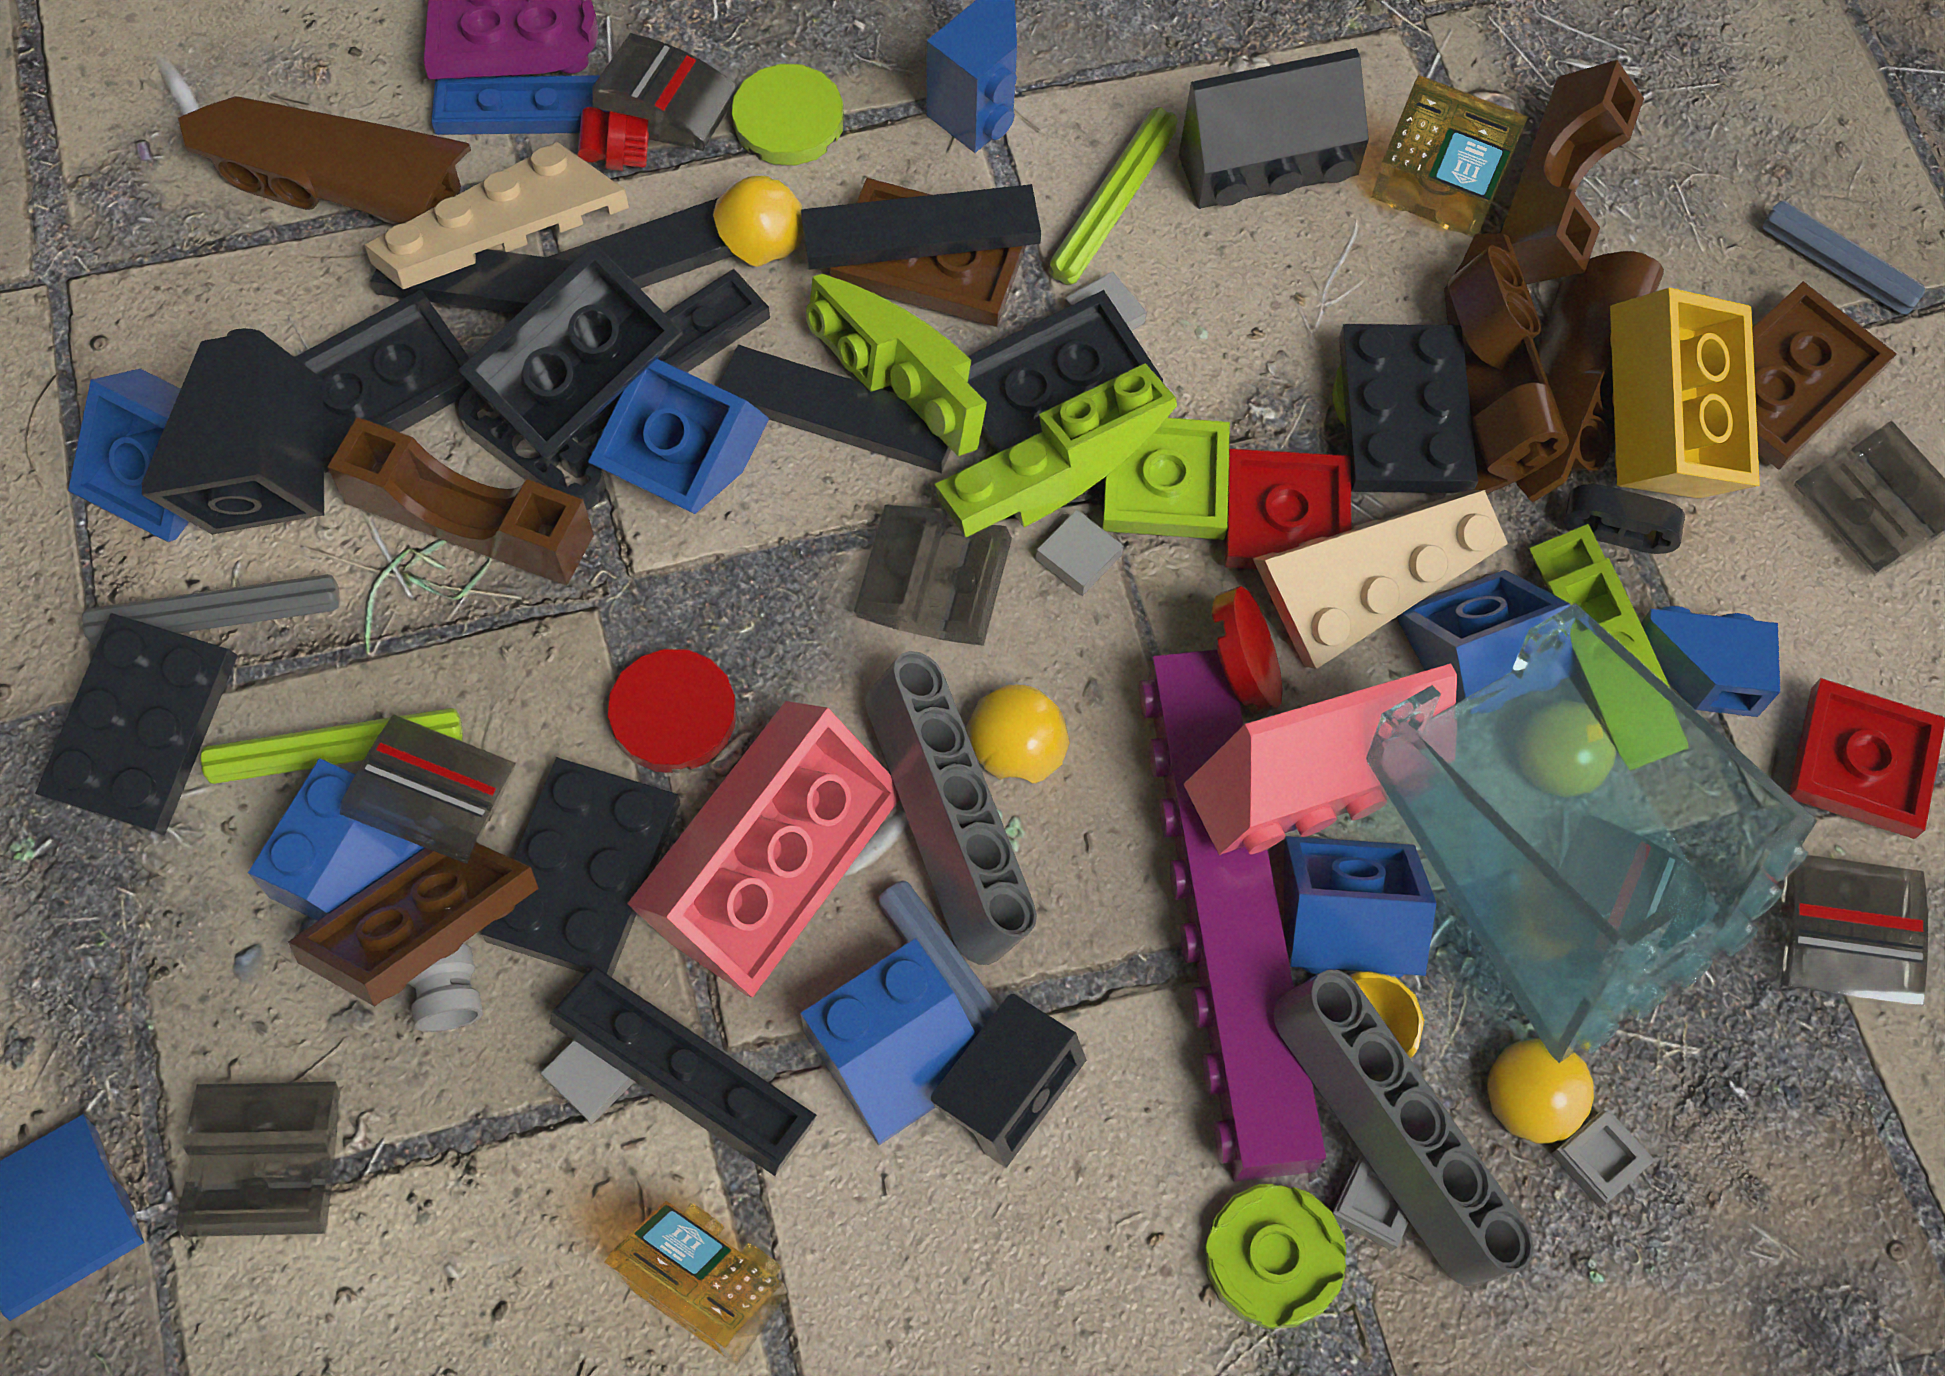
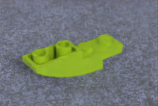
M825 274L812 276L810 302L806 307L807 325L812 333L819 337L835 353L843 366L852 372L870 392L891 386L897 396L905 400L925 421L931 432L939 436L957 456L978 450L987 402L967 383L972 360L929 324L889 300L854 284Z
M1146 363L1039 414L1042 428L1041 433L936 483L935 488L938 500L965 537L1013 514L1025 528L1083 494L1130 457L1177 407L1176 397Z
M1589 524L1531 547L1530 552L1548 592L1571 605L1582 668L1630 768H1636L1692 746L1691 735L1646 633L1609 557L1605 558Z

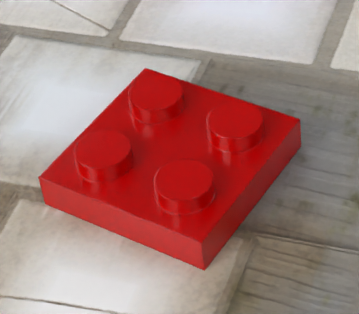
M1229 448L1225 568L1257 569L1253 558L1272 552H1284L1299 547V544L1319 537H1331L1352 530L1351 456Z
M1820 678L1810 691L1787 798L1916 839L1926 830L1945 729V717Z

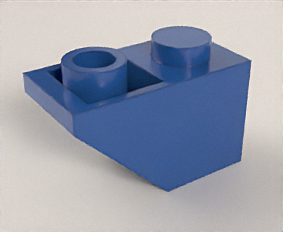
M1680 606L1650 609L1642 620L1641 625L1667 682L1695 710L1759 717L1780 693L1778 623L1757 621L1752 616L1741 613L1723 616L1695 614L1689 609Z

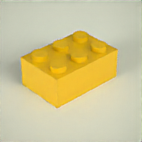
M1670 287L1611 305L1610 344L1613 367L1612 400L1615 418L1617 486L1699 499L1760 486L1751 306Z

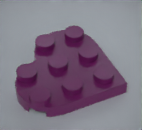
M428 0L424 65L428 79H462L466 77L543 74L559 70L564 73L580 72L588 66V54L594 49L599 34L593 3L591 0Z

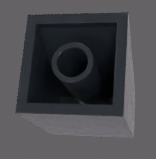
M248 328L234 329L228 332L225 337L201 341L143 478L142 495L212 535L324 516L323 378L260 330Z

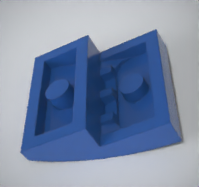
M84 1114L0 1160V1310L9 1321L145 1243L127 1191L113 1177L97 1128Z

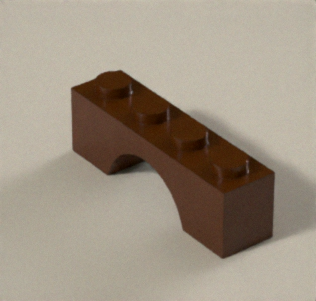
M1618 60L1557 77L1501 233L1510 238L1526 285L1585 273L1600 227L1578 199L1575 192L1583 177L1601 158L1630 141L1644 101V97Z
M359 417L354 421L327 467L346 504L565 586L569 584L594 536L583 499L526 479L520 487L512 489L497 488L476 482L439 462L413 437Z

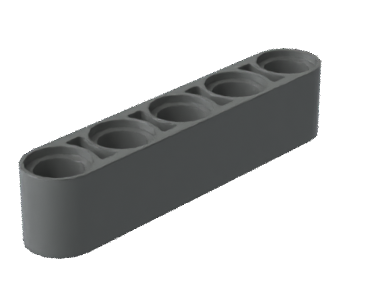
M908 651L902 653L867 692L865 699L867 712L953 941L959 952L969 961L978 965H990L997 962L1033 930L1037 919L1035 905L945 676L939 665L929 656L921 652Z
M1327 970L1282 994L1275 1004L1273 1013L1275 1026L1280 1036L1444 1271L1453 1281L1463 1286H1476L1517 1273L1526 1268L1532 1259L1534 1248L1532 1234L1526 1222L1359 985L1349 975L1339 970Z

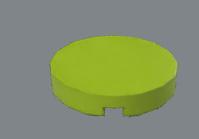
M777 64L760 69L743 81L733 97V127L739 143L748 152L750 148L753 152L760 154L761 160L773 165L796 166L817 160L827 152V146L833 143L835 138L837 142L843 132L844 104L837 85L821 71L802 64Z
M1258 1184L1234 1195L1212 1221L1205 1244L1207 1275L1220 1301L1240 1319L1266 1329L1295 1328L1322 1314L1341 1291L1345 1277V1256L1347 1255L1345 1236L1331 1210L1310 1192L1296 1187L1288 1188L1283 1185Z

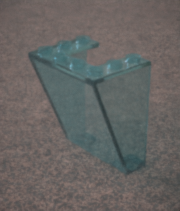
M1576 603L1528 630L1510 673L1433 717L1441 693L1433 685L1383 712L1366 757L1367 763L1548 1052L1558 1063L1580 1048H1583L1588 1054L1595 1052L1616 1033L1619 1028L1617 1023L1628 1015H1631L1636 1021L1644 1018L1662 1002L1667 994L1665 990L1677 982L1682 988H1686L1709 969L1713 963L1712 957L1723 951L1730 957L1744 948L1758 932V928L1752 922L1768 911L1782 895L1783 891L1777 886V883L1790 875L1808 855V851L1802 847V844L1817 822L1810 813Z

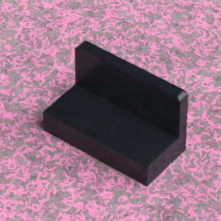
M1010 994L932 1093L931 1101L938 1110L974 1133L983 1152L1007 1168L1087 1059L1075 1031L1019 996Z

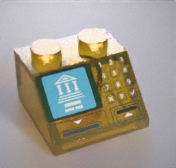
M1418 75L1383 158L1371 198L1387 203L1396 210L1407 211L1440 224L1447 230L1474 237L1475 234L1480 233L1501 188L1528 116Z
M665 1201L612 1250L604 1263L625 1287L738 1367L787 1295L784 1283L776 1278L782 1267L774 1259L750 1243H747L743 1250L739 1252L718 1236L724 1229V1226L693 1203H690L685 1211L682 1212L668 1201Z

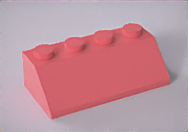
M1451 663L1250 722L1242 726L1184 783L1218 854L1221 855L1242 847H1246L1249 854H1256L1282 841L1286 837L1285 833L1298 830L1301 837L1310 836L1333 824L1337 820L1336 816L1348 813L1351 820H1358L1386 805L1387 799L1397 796L1399 802L1405 804L1433 790L1436 785L1432 778L1453 762L1457 674Z
M785 701L627 904L671 945L746 996L753 998L900 800L892 776L829 708Z

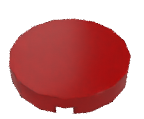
M1242 586L1221 592L1213 600L1211 614L1214 623L1224 620L1226 633L1224 636L1217 638L1219 644L1217 645V650L1228 682L1237 699L1242 701L1244 706H1250V712L1257 715L1277 709L1282 703L1283 694L1281 670L1276 649L1263 614L1250 592Z
M662 649L639 657L621 672L610 692L608 719L618 747L634 763L655 772L673 773L672 769H683L686 767L692 770L706 765L727 745L736 724V698L727 674L712 659L689 649Z

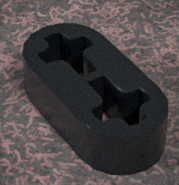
M1583 484L1574 487L1569 493L1564 524L1570 531L1589 524L1596 540L1644 553L1666 554L1680 547L1685 513L1676 504L1605 485Z

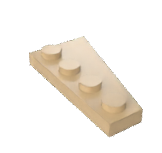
M556 142L536 150L528 158L503 171L489 175L483 182L455 197L442 200L436 207L412 220L390 228L384 235L365 244L371 264L399 287L406 289L475 264V253L485 249L509 252L528 245L527 234L555 224L561 233L583 225L581 217L583 214L605 207L611 215L628 209L629 206L626 191L623 187Z
M1470 489L1404 510L1403 514L1384 520H1373L1354 526V529L1300 543L1299 547L1284 552H1272L1253 558V561L1304 667L1318 669L1507 545L1508 542L1485 490Z

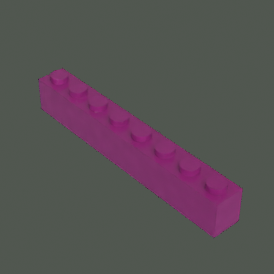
M1217 649L1153 656L1148 680H1141L1139 682L1140 706L1144 719H1154L1157 738L1150 739L1149 741L1151 770L1154 778L1164 777L1167 798L1160 799L1159 802L1161 828L1164 838L1174 837L1178 860L1170 861L1171 887L1175 900L1185 899L1189 922L1181 923L1180 928L1183 956L1186 963L1196 962L1200 987L1192 988L1191 992L1194 1020L1197 1028L1207 1027L1211 1053L1203 1054L1205 1085L1209 1095L1219 1094L1223 1120L1215 1121L1214 1124L1218 1158L1221 1164L1231 1163L1234 1182L1312 1173L1326 1159L1312 1080L1280 1036L1275 1026L1273 1014L1277 1000L1282 994L1293 989L1294 986L1268 850L1249 854L1246 847H1242L1219 855L1184 786V783L1244 726L1240 703L1225 675Z

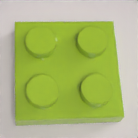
M1167 418L1130 457L1105 477L1102 529L1106 532L1224 540L1228 516L1230 422Z

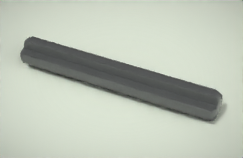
M325 574L88 608L82 614V627L84 635L90 644L98 645L111 613L175 633H184L334 611L340 605V592L334 577Z

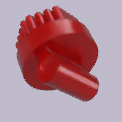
M610 104V113L603 112L596 107L584 108L581 112L578 157L586 162L605 160L606 169L623 171V165L646 167L650 115L628 112V106Z

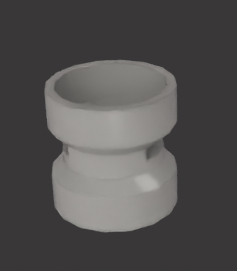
M462 944L460 949L454 954L440 959L408 982L409 985L416 988L417 999L411 1005L415 1029L424 1032L447 1031L469 1025L483 1016L480 992L471 987L470 977L475 972V964L470 946Z

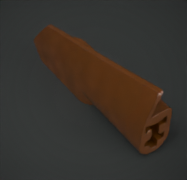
M239 96L204 106L178 117L187 151L211 158L221 177L234 187L250 194L305 210L314 209L319 200L323 199L373 214L375 219L394 225L406 223L436 207L442 200L458 195L461 184L455 165L471 151L470 144L463 141Z
M1504 233L1475 234L1462 263L1454 275L1449 278L1448 284L1444 288L1448 325H1461L1478 475V483L1474 490H1485L1486 494L1512 484L1539 470L1558 458L1566 451L1569 445L1568 435L1533 338L1541 332L1540 320L1510 238Z
M1620 251L1592 257L1589 259L1585 273L1561 278L1538 355L1568 435L1569 445L1566 451L1558 458L1515 482L1532 503L1565 483L1570 471L1599 470L1604 466L1615 441L1610 306L1658 290L1664 269L1656 259L1644 253Z

